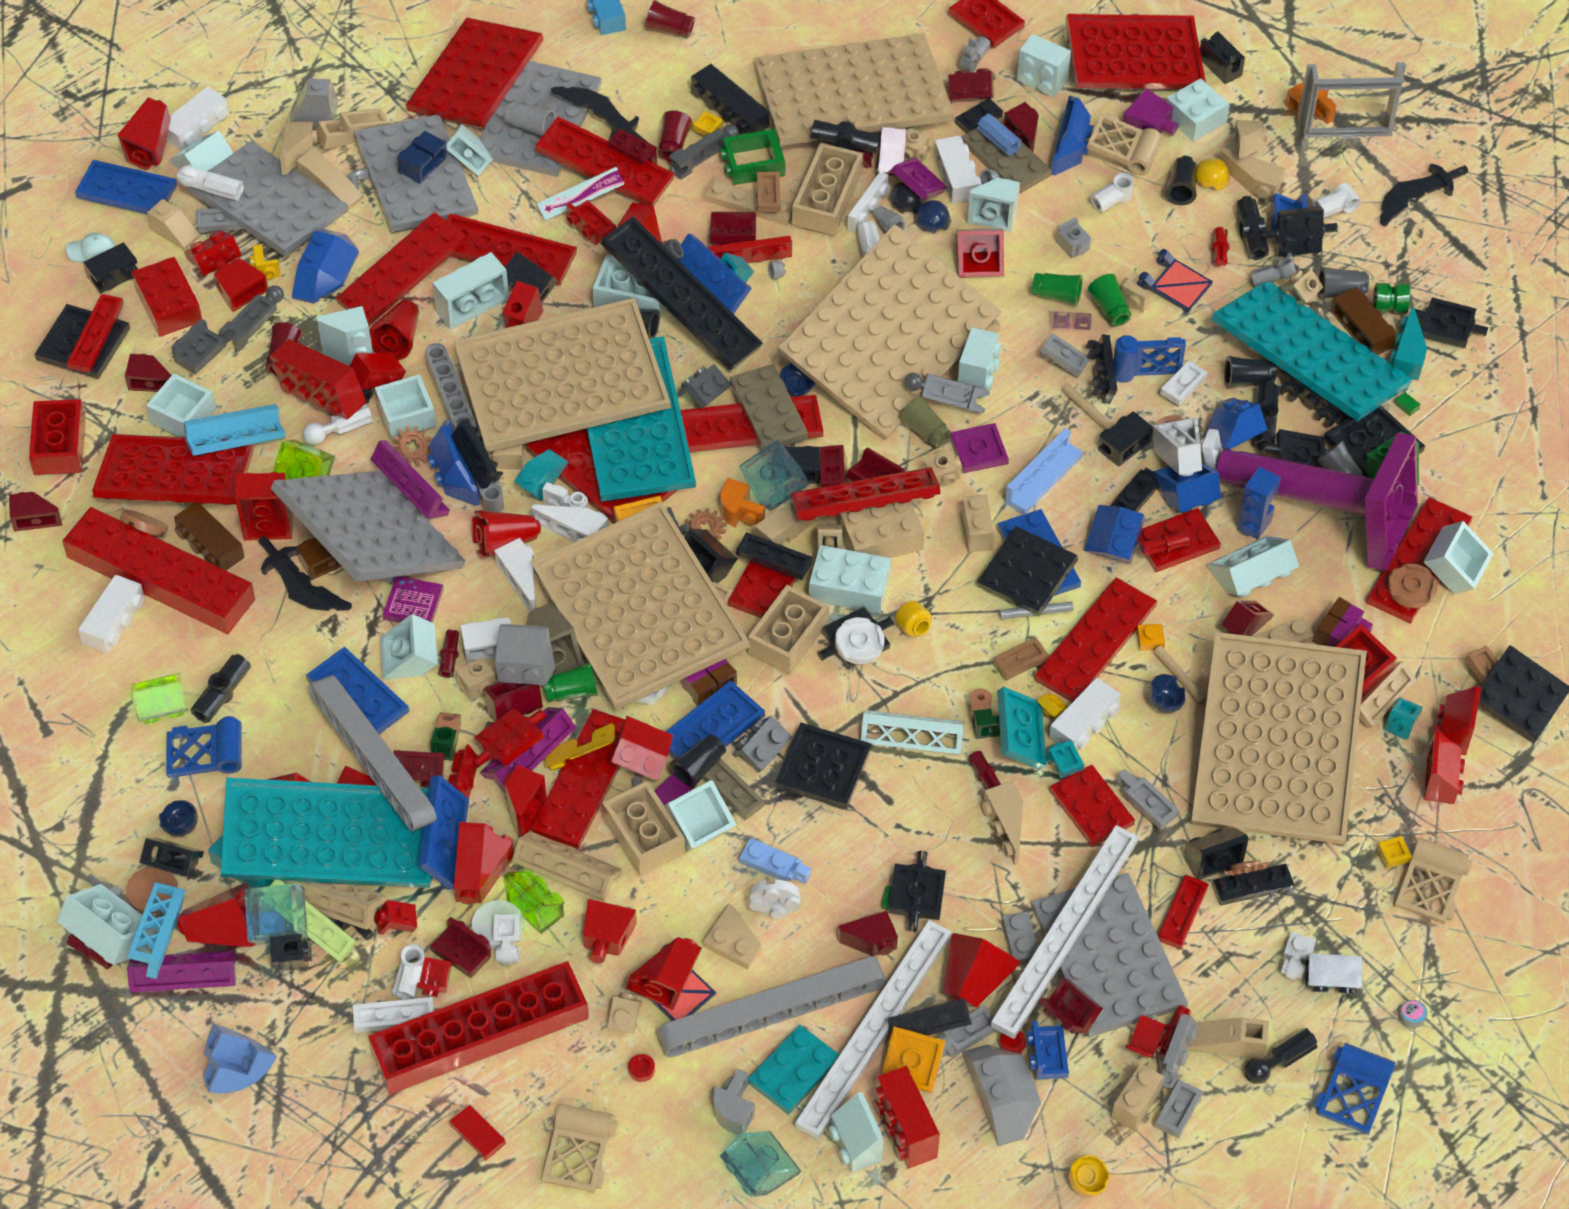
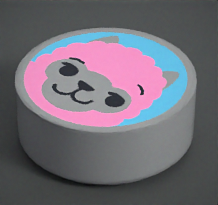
M1409 1000L1402 1005L1400 1019L1403 1024L1411 1028H1417L1425 1023L1427 1008L1423 1003L1417 1000Z

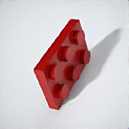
M959 0L949 7V14L977 36L987 38L990 41V46L993 48L1025 27V20L998 0Z
M1199 508L1142 528L1138 540L1140 549L1142 542L1161 538L1163 534L1169 536L1187 531L1190 538V546L1170 550V553L1161 552L1145 556L1155 573L1220 549L1221 543Z
M750 561L728 600V606L762 618L785 586L793 587L797 578Z
M1092 764L1084 768V770L1076 772L1050 786L1049 792L1091 847L1107 840L1116 825L1126 830L1135 823L1133 816Z

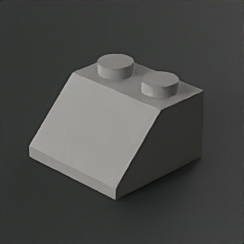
M500 624L495 657L499 682L547 684L555 669L548 627Z

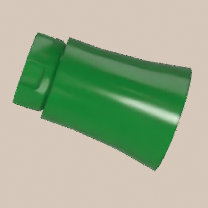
M1035 273L1032 293L1033 295L1041 296V298L1053 299L1077 307L1082 293L1083 276Z
M1105 274L1092 281L1087 291L1099 305L1107 320L1115 327L1127 323L1132 313L1121 292L1116 276L1114 274Z
M589 662L577 668L552 675L547 684L544 685L548 702L556 701L557 699L559 702L572 698L598 696Z

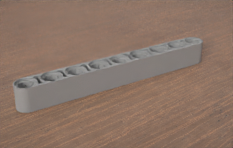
M441 343L430 344L426 348L428 370L453 430L455 431L461 419H468L472 426L477 427L446 347ZM471 472L478 489L479 500L483 510L501 512L504 508V502L499 481H492L488 488H480Z
M330 675L310 683L309 691L315 704L408 829L414 831L436 822V813L430 801L334 675Z
M867 957L665 1023L657 1029V1034L666 1056L675 1057L877 991L886 985L887 980L876 957Z

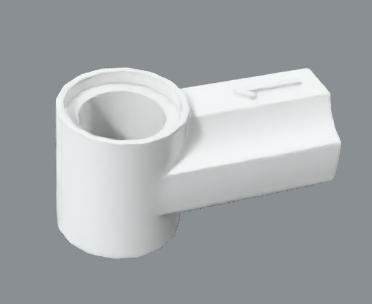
M1126 173L1117 174L1111 184L1092 194L1090 201L1093 204V208L1097 212H1104L1119 202L1126 203L1130 201L1133 194L1132 176Z
M1342 183L1332 193L1313 200L1312 206H1321L1324 209L1325 218L1342 210L1345 213L1356 210L1361 204V199L1348 183Z
M416 944L406 946L401 952V964L392 992L393 996L400 1000L416 999L418 991L416 986L417 982L420 983L425 959L423 949ZM413 958L419 959L415 963H409V960Z

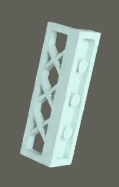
M865 710L861 740L874 745L960 755L965 721ZM868 724L879 725L884 734L877 739L866 738ZM884 726H891V728L887 730ZM896 727L904 728L909 735L902 742L895 741L890 734ZM909 729L917 730L914 733H912ZM921 730L929 731L934 737L927 745L920 744L915 737ZM934 732H942V733L937 736ZM946 733L958 734L956 748L945 747L940 738ZM887 735L890 740H884L883 738ZM912 738V740L915 743H909L907 741H909ZM937 741L940 746H935L932 744H934Z

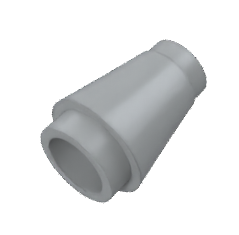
M883 206L875 209L874 217L886 233L894 224L901 230L904 229L905 222L901 215Z

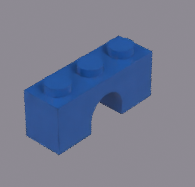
M1259 466L1245 485L1237 527L1245 535L1258 540L1271 523L1275 506L1270 503L1278 492L1281 477Z

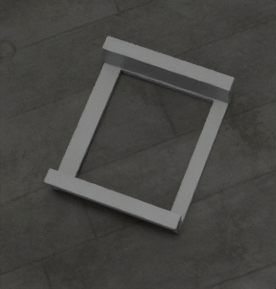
M1396 63L1392 78L1318 79L1316 64H1307L1297 123H1302L1304 138L1392 136L1402 84L1405 83L1404 72L1406 63ZM1391 89L1385 114L1386 127L1312 128L1318 91Z

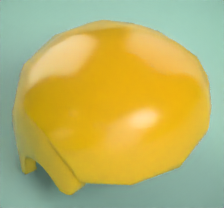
M1218 158L1204 159L1196 167V181L1204 189L1214 187L1216 191L1225 188L1230 181L1226 163Z
M1086 1154L1073 1161L1068 1172V1178L1071 1187L1079 1195L1092 1197L1101 1194L1107 1189L1110 1173L1100 1158Z

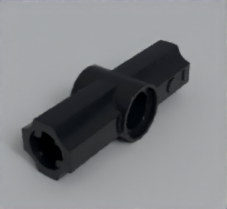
M815 119L810 135L812 139L833 143L836 147L848 150L855 148L876 153L880 137L879 134L857 130L855 125L848 121H843L836 125Z
M1243 196L1236 203L1240 219L1241 239H1245L1249 257L1254 260H1262L1269 254L1267 240L1261 239V230H1266L1265 219L1260 217L1256 199H1253L1251 196Z
M1269 381L1258 386L1257 404L1260 405L1267 427L1266 431L1254 437V446L1259 450H1263L1264 442L1275 444L1279 411V386Z
M232 654L221 670L209 677L208 687L190 709L191 714L203 723L210 722L221 706L232 700L233 690L251 668L250 662L239 654Z

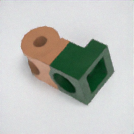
M983 688L975 689L970 695L969 711L976 739L1000 736L999 715L993 716L991 710L992 695Z
M439 713L431 739V752L444 753L445 760L454 761L458 735L461 729V714Z

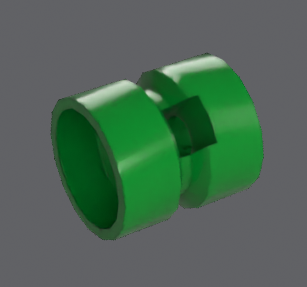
M1375 283L1373 293V307L1375 309H1378L1381 313H1388L1390 309L1394 313H1408L1410 304L1409 284L1395 283L1391 287L1389 283Z

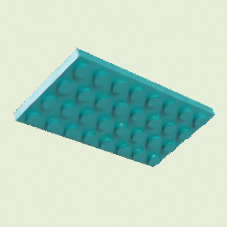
M1261 283L1213 313L1212 321L1356 421H1359L1408 388L1412 382V378L1407 376L1402 370L1393 368V365L1384 358L1379 357L1374 352L1372 353L1365 345L1360 344L1346 332L1331 324L1330 321L1313 312L1311 308L1298 304L1293 296L1284 294L1274 283Z
M664 336L649 338L670 399L671 408L587 428L601 502L696 487V479Z
M226 777L221 878L430 888L431 875L418 866L424 827L410 831L377 786ZM420 788L428 799L429 789Z

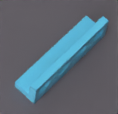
M276 404L183 421L185 442L193 456L285 438V431L279 423V409Z
M157 882L154 883L128 953L129 959L148 963L146 976L157 979L178 921V916L182 910L185 895L184 889ZM157 893L170 895L172 898L161 901ZM161 910L165 916L155 919L151 912ZM154 927L158 933L148 936L144 930ZM147 945L152 952L148 954L136 950Z

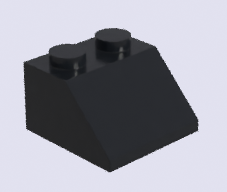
M690 528L684 537L710 580L715 583L721 582L726 578L738 558L706 529Z
M1234 827L1225 830L1218 829L1211 835L1191 839L1185 845L1183 857L1194 877L1202 880L1219 874L1224 870L1231 869V865L1244 862L1249 837L1246 833Z

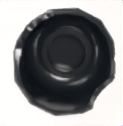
M904 182L895 185L890 194L892 206L897 208L902 214L908 210L915 214L918 208L926 202V199L922 200Z

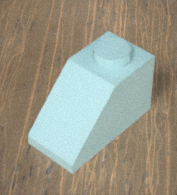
M462 124L447 140V150L478 176L493 160L480 139Z

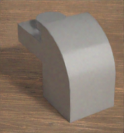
M738 1069L734 1077L730 1076L724 1089L716 1086L713 1095L714 1115L717 1122L724 1129L743 1138L755 1117V1103L742 1098L748 1087V1073Z

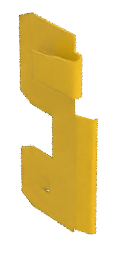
M611 723L595 730L592 734V742L578 748L575 739L559 744L545 758V768L550 766L552 771L565 766V760L568 758L571 760L611 744L615 737V726Z

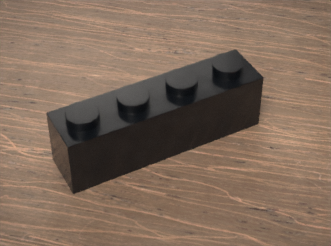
M709 64L691 76V91L693 95L704 101L711 110H715L721 115L724 121L736 126L740 134L764 131L770 127V111L714 65Z

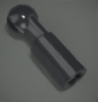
M1302 1028L1272 1047V1055L1266 1059L1254 1058L1249 1060L1244 1069L1245 1077L1248 1081L1255 1084L1266 1082L1270 1078L1271 1070L1278 1065L1286 1068L1317 1049V1040L1314 1034L1308 1028Z

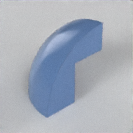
M213 1023L204 1052L209 1062L203 1071L205 1086L209 1092L231 1093L247 1088L267 1073L277 1056L257 1041Z

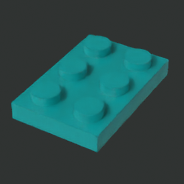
M1003 686L997 690L1002 755L1041 770L1047 766L1042 706L1038 703V700Z
M799 1025L748 1078V1084L789 1115L828 1074L840 1054L802 1025Z

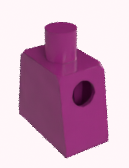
M1147 88L1123 115L1124 123L1141 130L1151 128L1157 130L1160 134L1164 131L1173 136L1179 127L1178 123L1172 121L1173 107Z

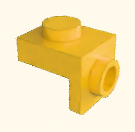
M262 244L253 245L254 255H250L251 265L265 274L267 280L280 278L279 261L277 259L265 261Z

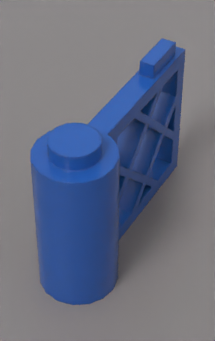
M1128 335L1119 337L1115 343L1113 359L1116 381L1127 383L1133 380L1134 376L1176 374L1183 367L1186 348L1185 339L1171 337L1167 338V340L1137 341L1134 337ZM1170 348H1179L1172 353L1167 351ZM1143 349H1154V351L1147 354ZM1161 354L1165 356L1160 361L1155 359L1157 356ZM1171 361L1177 364L1176 366H1166ZM1148 362L1153 364L1150 367H1141Z
M226 716L215 725L189 729L187 725L173 727L172 731L167 732L166 775L168 778L213 771L231 774L240 771L242 768V723L235 717ZM211 734V739L204 746L197 742L202 735ZM185 738L188 740L180 749L174 746V739ZM194 744L200 750L190 758L184 753ZM205 753L211 756V763L203 765L197 763ZM180 757L188 761L182 768L173 769V764Z
M1345 1042L1343 1047L1339 1045L1333 1058V1061L1337 1062L1336 1068L1326 1093L1320 1092L1314 1108L1319 1110L1318 1115L1369 1135L1396 1062ZM1341 1075L1349 1078L1354 1087L1341 1092L1336 1083L1338 1076ZM1368 1086L1380 1090L1377 1098L1367 1102L1361 1092V1089ZM1334 1089L1336 1094L1331 1096L1332 1091ZM1357 1092L1362 1104L1349 1109L1343 1096ZM1339 1098L1345 1110L1335 1114L1327 1111L1326 1107L1328 1102ZM1374 1104L1373 1109H1372V1112H1371L1369 1106H1371V1105ZM1364 1108L1369 1117L1367 1125L1356 1122L1351 1113Z

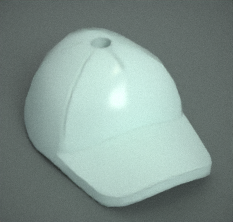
M89 233L82 240L69 242L66 246V251L71 261L83 263L116 246L112 238L105 234Z

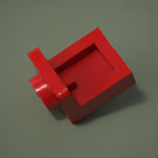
M387 900L375 913L374 920L375 924H377L378 934L384 935L389 928L414 932L417 928L416 905Z
M425 957L420 983L417 982L416 988L423 989L422 994L438 997L439 992L446 993L452 962Z

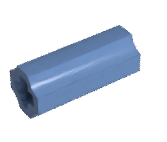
M991 114L982 117L978 122L977 129L1007 155L1011 156L1021 146V139Z

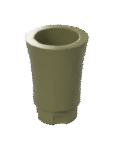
M921 396L909 402L900 414L899 420L903 424L910 427L936 448L943 446L952 434L947 428L946 423L935 414Z

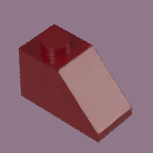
M1023 102L1004 113L1003 124L1034 152L1039 115L1034 108Z
M130 354L125 372L128 390L158 392L172 376L153 355Z
M35 492L9 494L10 520L14 532L63 526L59 508Z
M1256 600L1236 601L1221 625L1227 629L1226 633L1253 636L1272 619L1274 614Z
M887 910L838 925L837 939L839 943L874 957L890 954L897 949L898 935Z

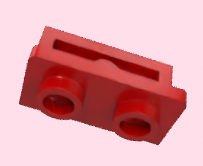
M588 200L577 207L571 203L566 205V219L568 223L580 230L584 238L590 239L595 245L616 229V225Z
M224 231L211 233L209 235L210 238L195 242L190 245V249L184 251L187 260L196 263L203 276L215 270L214 266L219 260L224 259L229 263L241 256L233 235Z

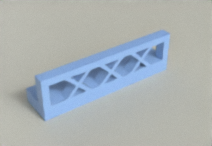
M1065 428L1007 485L1005 504L1022 515L1026 514L1082 458L1083 452L1070 444L1071 431Z

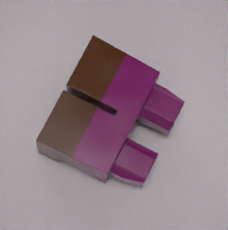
M1338 597L1317 627L1313 642L1318 645L1325 643L1335 647L1360 624L1369 632H1371L1373 624L1363 618V610Z
M724 659L682 679V687L689 691L693 697V702L696 706H699L728 682L732 681L737 685V671Z

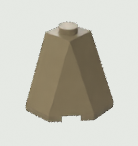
M553 602L530 611L528 626H543L549 629L555 664L553 673H562L584 665L574 627Z

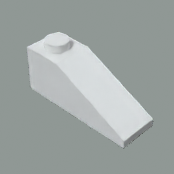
M536 504L531 507L532 516L539 520L542 527L572 542L608 527V518L601 512H595L589 508Z
M518 538L494 550L495 561L499 570L530 612L536 609L533 566L531 565L534 553L529 545L525 546L522 540Z

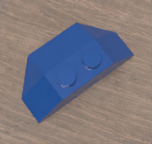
M1068 97L1052 159L1051 175L1060 174L1081 164L1083 154L1088 155L1089 149L1086 147L1089 141H1087V138H1091L1094 126L1090 125L1091 115L1080 98Z
M327 229L314 231L297 265L292 299L314 304L319 301V298L327 296L343 286L359 254L358 248L347 234Z
M449 419L445 420L430 442V455H427L430 469L435 468L436 471L434 473L436 484L438 487L442 486L447 496L474 506L480 505L478 489L469 467L452 438L454 430Z

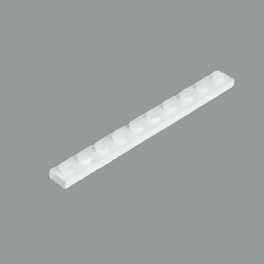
M1117 825L1114 827L991 1022L992 1028L1015 1039L1136 846L1139 836Z
M930 920L927 922L795 1122V1128L819 1140L831 1122V1115L840 1108L889 1033L888 1017L896 1016L903 1012L950 940L952 931Z

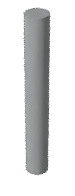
M1073 602L1048 604L1041 615L1073 611ZM1021 607L999 610L1000 619L1036 615Z

